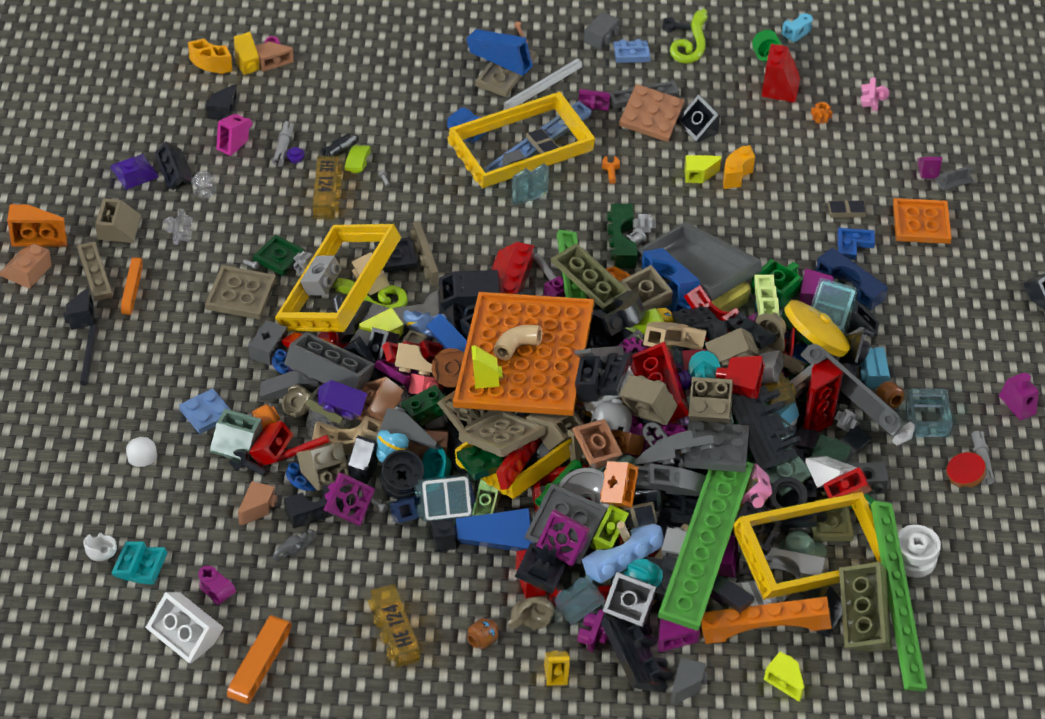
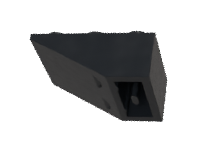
M498 270L454 271L439 278L440 304L444 310L453 303H458L465 311L467 306L476 304L479 292L500 293Z

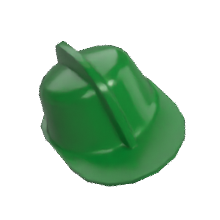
M760 31L752 41V47L758 59L767 63L771 44L782 45L774 31Z

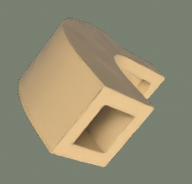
M651 322L647 324L643 345L652 347L665 341L666 345L696 350L703 349L706 330L687 327L688 325L678 323Z
M365 416L361 424L352 429H340L317 421L314 426L312 440L328 435L330 442L326 444L342 442L345 455H351L358 435L375 440L377 444V436L382 421Z

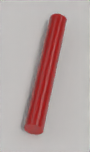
M324 435L286 450L281 454L277 462L297 455V452L330 442V438L328 435Z

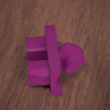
M579 89L578 101L590 108V110L608 111L610 93Z
M601 609L598 610L597 614L586 612L583 626L592 629L580 628L577 641L586 644L587 651L590 652L594 651L598 637L601 643L609 641L601 624L605 614Z

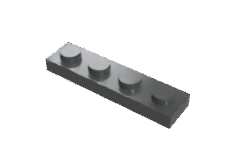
M674 81L645 86L674 97H679L680 91ZM634 88L609 92L613 108L626 107Z

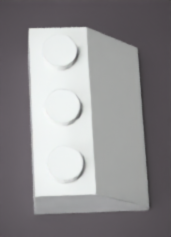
M165 592L146 626L150 632L188 663H193L210 649L224 628L180 592Z

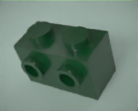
M436 385L401 402L402 408L406 410L405 413L421 427L445 414L437 404L445 396Z

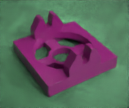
M387 359L376 361L374 366L382 372L383 376H390L405 384L406 392H409L411 374H418L419 370L411 369V373L399 371V367H396L395 363L387 362Z
M339 473L335 483H331L328 486V489H330L329 493H325L327 503L324 511L357 526H361L375 488L343 473ZM353 484L349 492L343 493L339 491L344 485ZM359 488L362 492V497L360 498L357 495ZM349 494L355 496V503L353 505H348L346 502V497ZM336 497L343 500L344 508L342 512L336 505ZM355 507V513L348 515L350 509Z
M554 509L536 546L542 549L545 544H548L549 550L556 548V557L573 566L578 555L585 548L584 544L588 541L587 536L590 529ZM557 523H565L563 530L556 531L553 526ZM571 527L577 533L578 543L570 537L569 531ZM559 533L566 535L567 542L565 544L558 541L557 535ZM549 535L554 537L555 547L552 545ZM567 545L574 549L570 552H561L562 547Z

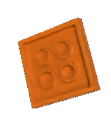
M893 199L896 241L951 243L947 201Z

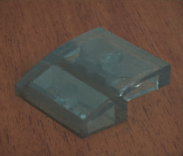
M546 164L540 165L533 171L525 168L513 176V204L529 202L548 193L549 167Z

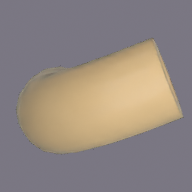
M520 325L510 328L496 342L494 354L499 359L508 360L513 356L515 349L521 345H540L542 327L540 325Z

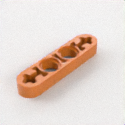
M132 257L121 302V314L132 315L143 269L142 258Z

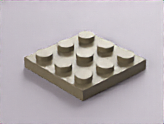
M222 265L205 303V309L260 320L275 284L276 275Z
M499 411L460 431L459 439L503 457L516 449L522 448L527 443L537 440L545 435L546 432L545 427L507 411Z

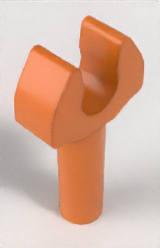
M605 156L602 160V169L608 170L609 183L614 184L616 183L615 170L620 168V160L614 156V162L609 163L607 156Z

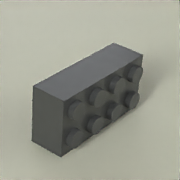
M308 332L290 344L284 362L292 370L300 371L311 379H317L323 383L333 380L357 390H362L364 384L370 381L375 363Z

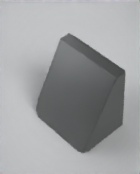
M519 149L503 154L502 167L522 161L525 156Z

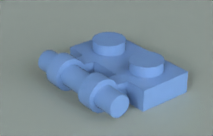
M625 39L613 41L616 63L650 62L647 41H641V39H635V41H626Z

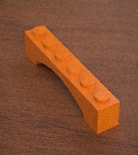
M827 597L749 606L741 613L735 609L704 612L702 618V631L706 644L727 642V638L738 633L769 626H798L809 628L810 631L832 629Z

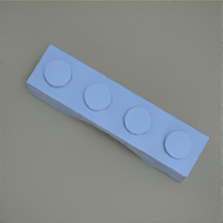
M655 524L635 527L630 530L631 538L626 543L612 549L597 550L583 558L582 563L587 577L603 583L616 575V572L626 569L627 565L632 563V561L644 558L661 548L664 542L661 527Z

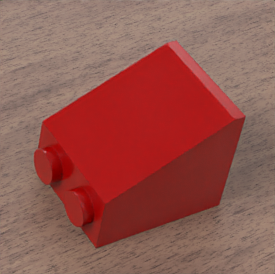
M771 44L765 68L762 97L795 103L801 78L788 46Z

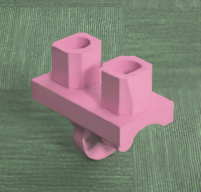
M876 77L870 78L869 84H862V107L871 106L873 111H877L878 99L881 101L889 97V89L884 86L877 87Z

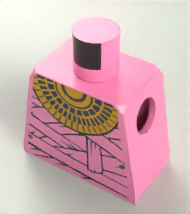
M755 463L741 503L744 505L746 501H749L755 508H760L764 505V501L772 494L769 475Z

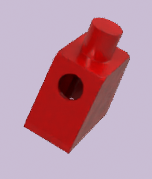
M763 356L732 357L729 360L728 368L717 367L716 379L733 380L732 393L757 399L765 369Z

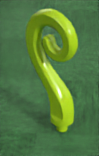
M706 9L696 11L691 21V29L697 44L696 50L691 53L693 45L686 39H678L672 43L670 53L677 62L683 64L694 63L704 54L706 43L702 27L707 20L706 14L708 12ZM685 47L686 53L689 55L680 53L678 48Z
M337 278V281H334L331 288H335L337 293L348 294L355 282L349 279ZM390 285L378 292V299L383 304L374 301L368 295L363 300L387 308L407 306L408 296L402 288ZM395 294L398 297V301L390 304L391 299L386 295Z

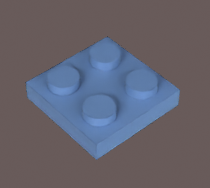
M210 389L179 404L180 411L199 434L216 427L217 421L224 409L230 410L214 389Z

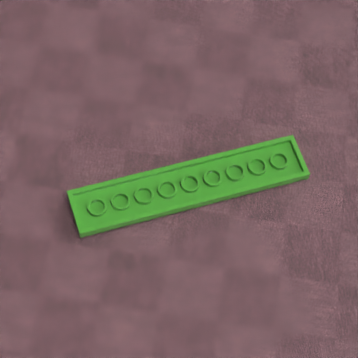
M746 461L745 472L708 470L658 618L697 631L699 630L754 465L753 463Z

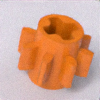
M825 102L816 103L815 107L811 108L812 119L817 123L823 124L828 122L829 118H832L833 111H831V106Z

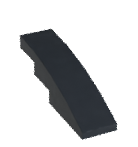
M719 574L716 576L710 597L723 607L728 604L739 613L750 606L755 598L752 594Z

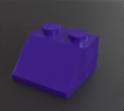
M329 380L319 386L318 405L324 407L323 410L327 412H338L342 414L343 418L353 420V418L361 416L367 393Z

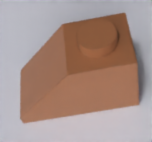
M272 42L255 46L259 56V68L262 72L294 62L292 47Z
M251 481L238 510L240 525H245L269 515L271 508L276 506L278 498L275 495L274 486Z

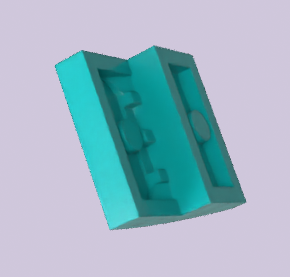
M125 541L113 568L112 575L131 582L154 585L168 552L165 547H146L144 542Z

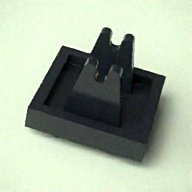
M530 543L514 577L553 594L567 563L556 557V548L549 550V545L545 544L541 549Z

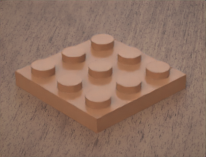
M636 84L619 121V126L668 142L685 100Z

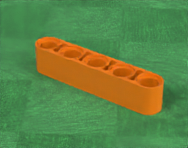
M273 615L269 616L231 681L227 691V698L247 705L251 702L290 633L292 625L290 621Z

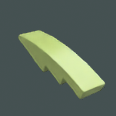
M755 275L754 284L758 316L765 313H777L780 316L774 275Z

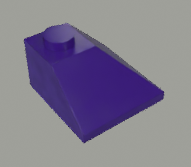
M144 154L110 165L112 171L126 190L159 178Z

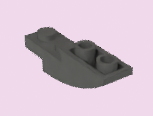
M693 430L672 435L659 441L642 453L635 460L636 465L649 467L650 464L662 463L663 465L675 464L674 460H680L679 451H681V454L693 453V449L701 448V451L711 450L714 445H719L718 436L697 437V432Z
M650 464L649 467L637 466L639 468L635 488L666 490V494L700 496L706 476L672 466Z

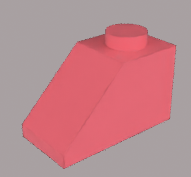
M411 374L408 393L418 394L436 385L443 394L444 386L439 384L432 376Z

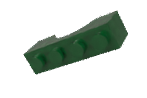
M611 204L610 211H607V222H610L608 224V235H611L609 237V248H613V250H610V261H614V266L617 268H636L637 265L636 242L628 240L622 235L626 231L633 229V204Z

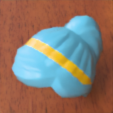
M379 430L376 447L378 460L383 462L392 452L408 448L409 440L407 436L401 433L390 434L387 430Z

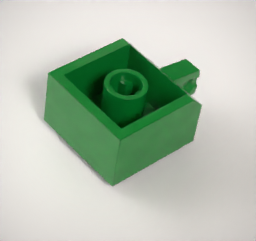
M771 259L762 267L761 272L757 275H774V284L780 310L801 291L803 277L797 274L799 265L795 262L785 267ZM753 276V277L751 278V285H750V286H751V293L755 295V284H754V277H755V276Z

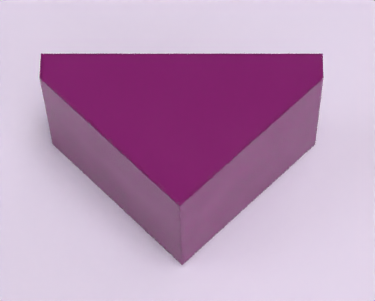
M920 157L917 159L921 179H935L939 176L942 157Z

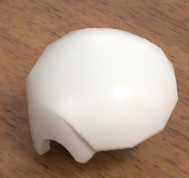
M138 437L132 439L127 444L126 453L130 464L143 467L152 464L157 459L156 445L148 437Z
M99 533L95 538L87 535L83 540L85 552L93 561L107 560L114 556L117 550L116 540L102 533Z

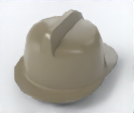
M777 313L759 315L755 323L775 334L776 341L767 347L776 351L780 350L783 353L785 349V321Z

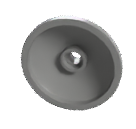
M580 468L570 472L560 482L559 487L584 498H591V501L606 507L607 510L609 508V505L600 502L604 483L603 472L593 468Z

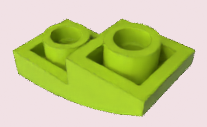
M353 145L345 163V171H351V173L363 171L367 165L366 158L371 153L370 146Z

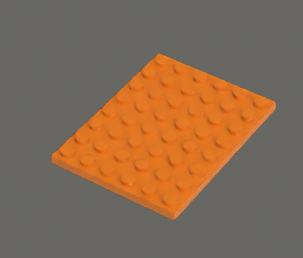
M479 292L453 398V407L573 416L577 399L575 381L580 358L575 355L574 350L586 349L594 299ZM520 325H540L542 327L540 345H521L515 349L513 356L508 360L499 359L494 354L496 342L510 328ZM471 346H477L497 358V364L502 366L503 378H499L500 387L475 389Z

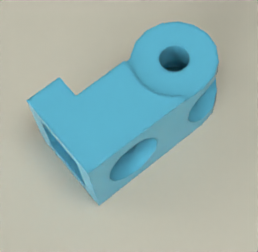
M803 13L792 22L789 20L783 22L782 35L793 42L797 41L811 31L813 17Z

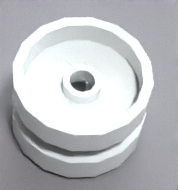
M909 525L902 528L898 533L905 574L915 578L925 577L932 573L936 567L941 546L940 539L933 530L922 525Z

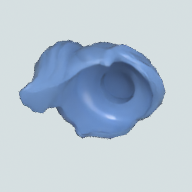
M408 310L403 312L404 321L409 329L426 334L427 340L434 337L426 328V325L439 314L431 316L430 312L421 313ZM440 313L445 319H447V316L445 314Z

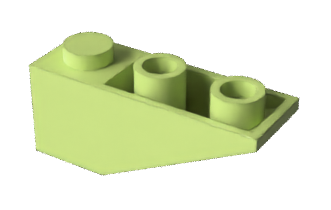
M480 480L471 516L495 513L501 492Z

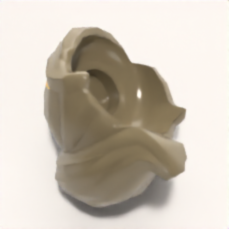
M292 385L282 400L283 411L294 418L303 416L309 411L314 412L309 406L305 405L312 392L310 393L300 385Z
M530 597L526 600H520L515 603L511 610V619L508 626L516 629L522 624L525 627L532 628L534 631L545 628L550 624L555 608L552 602L546 598Z

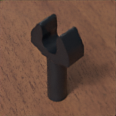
M673 17L663 19L662 30L667 33H672L674 29L692 30L690 23L675 22Z
M236 449L233 452L234 455L241 459V461L235 458L229 460L234 469L239 470L241 467H246L264 476L266 469L250 461L247 455L248 451Z

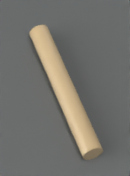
M618 522L617 528L624 543H626L631 536L625 523Z

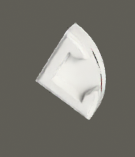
M912 422L904 425L896 433L892 442L897 446L912 439L915 425Z

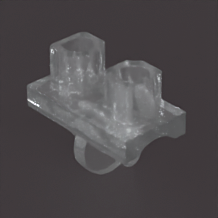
M178 208V216L176 218L169 216L163 220V229L168 233L173 232V244L178 245L180 240L190 241L192 236L190 228L193 217L184 215V209Z

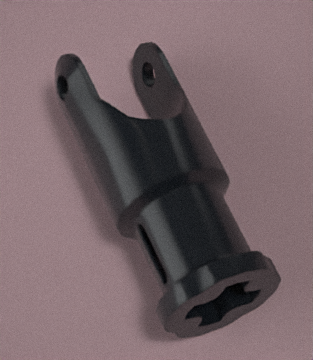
M350 134L338 137L332 141L331 145L322 147V157L326 161H332L335 156L342 155L352 148L353 145L357 144L359 137L357 135L351 137Z

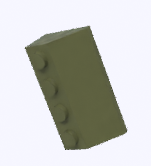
M577 243L550 260L608 313L617 309L613 299L629 291Z
M880 562L840 567L845 649L867 652L891 650L892 639L886 569Z

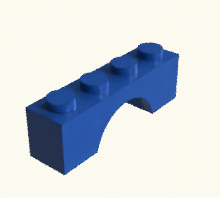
M663 248L643 251L642 269L652 265L661 277L670 279L672 295L678 301L684 300V295L700 285V280Z

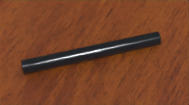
M96 324L90 326L80 378V384L84 386L88 384L98 327Z

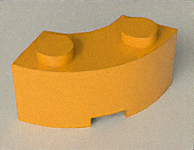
M205 38L188 42L189 58L195 66L219 74L232 72L231 54L226 45H212Z
M750 145L741 146L726 159L723 175L724 189L741 187L742 178L747 174L753 173L755 155Z

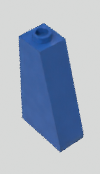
M475 29L466 38L470 53L524 76L533 67L526 37Z
M529 508L456 518V525H453L455 538L458 537L459 541L463 544L521 551L528 549L530 543H532L524 538L532 523Z

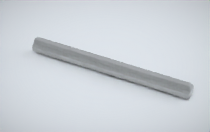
M579 59L573 60L506 100L504 108L509 109L518 106L580 69L582 61Z

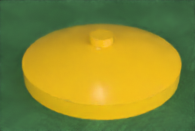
M791 300L785 306L784 311L787 318L813 344L820 345L825 351L838 357L845 356L850 350L847 338L837 325L831 321L828 315L798 300Z

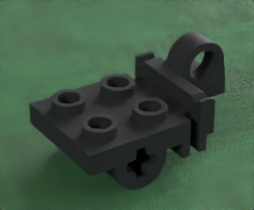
M701 306L697 309H680L679 311L672 312L675 323L706 330L705 338H708L710 341L728 333L727 323L718 320L708 307Z

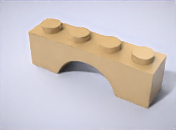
M403 343L398 344L395 366L399 367V371L411 373V369L419 370L418 374L430 376L432 364L424 359L420 347Z

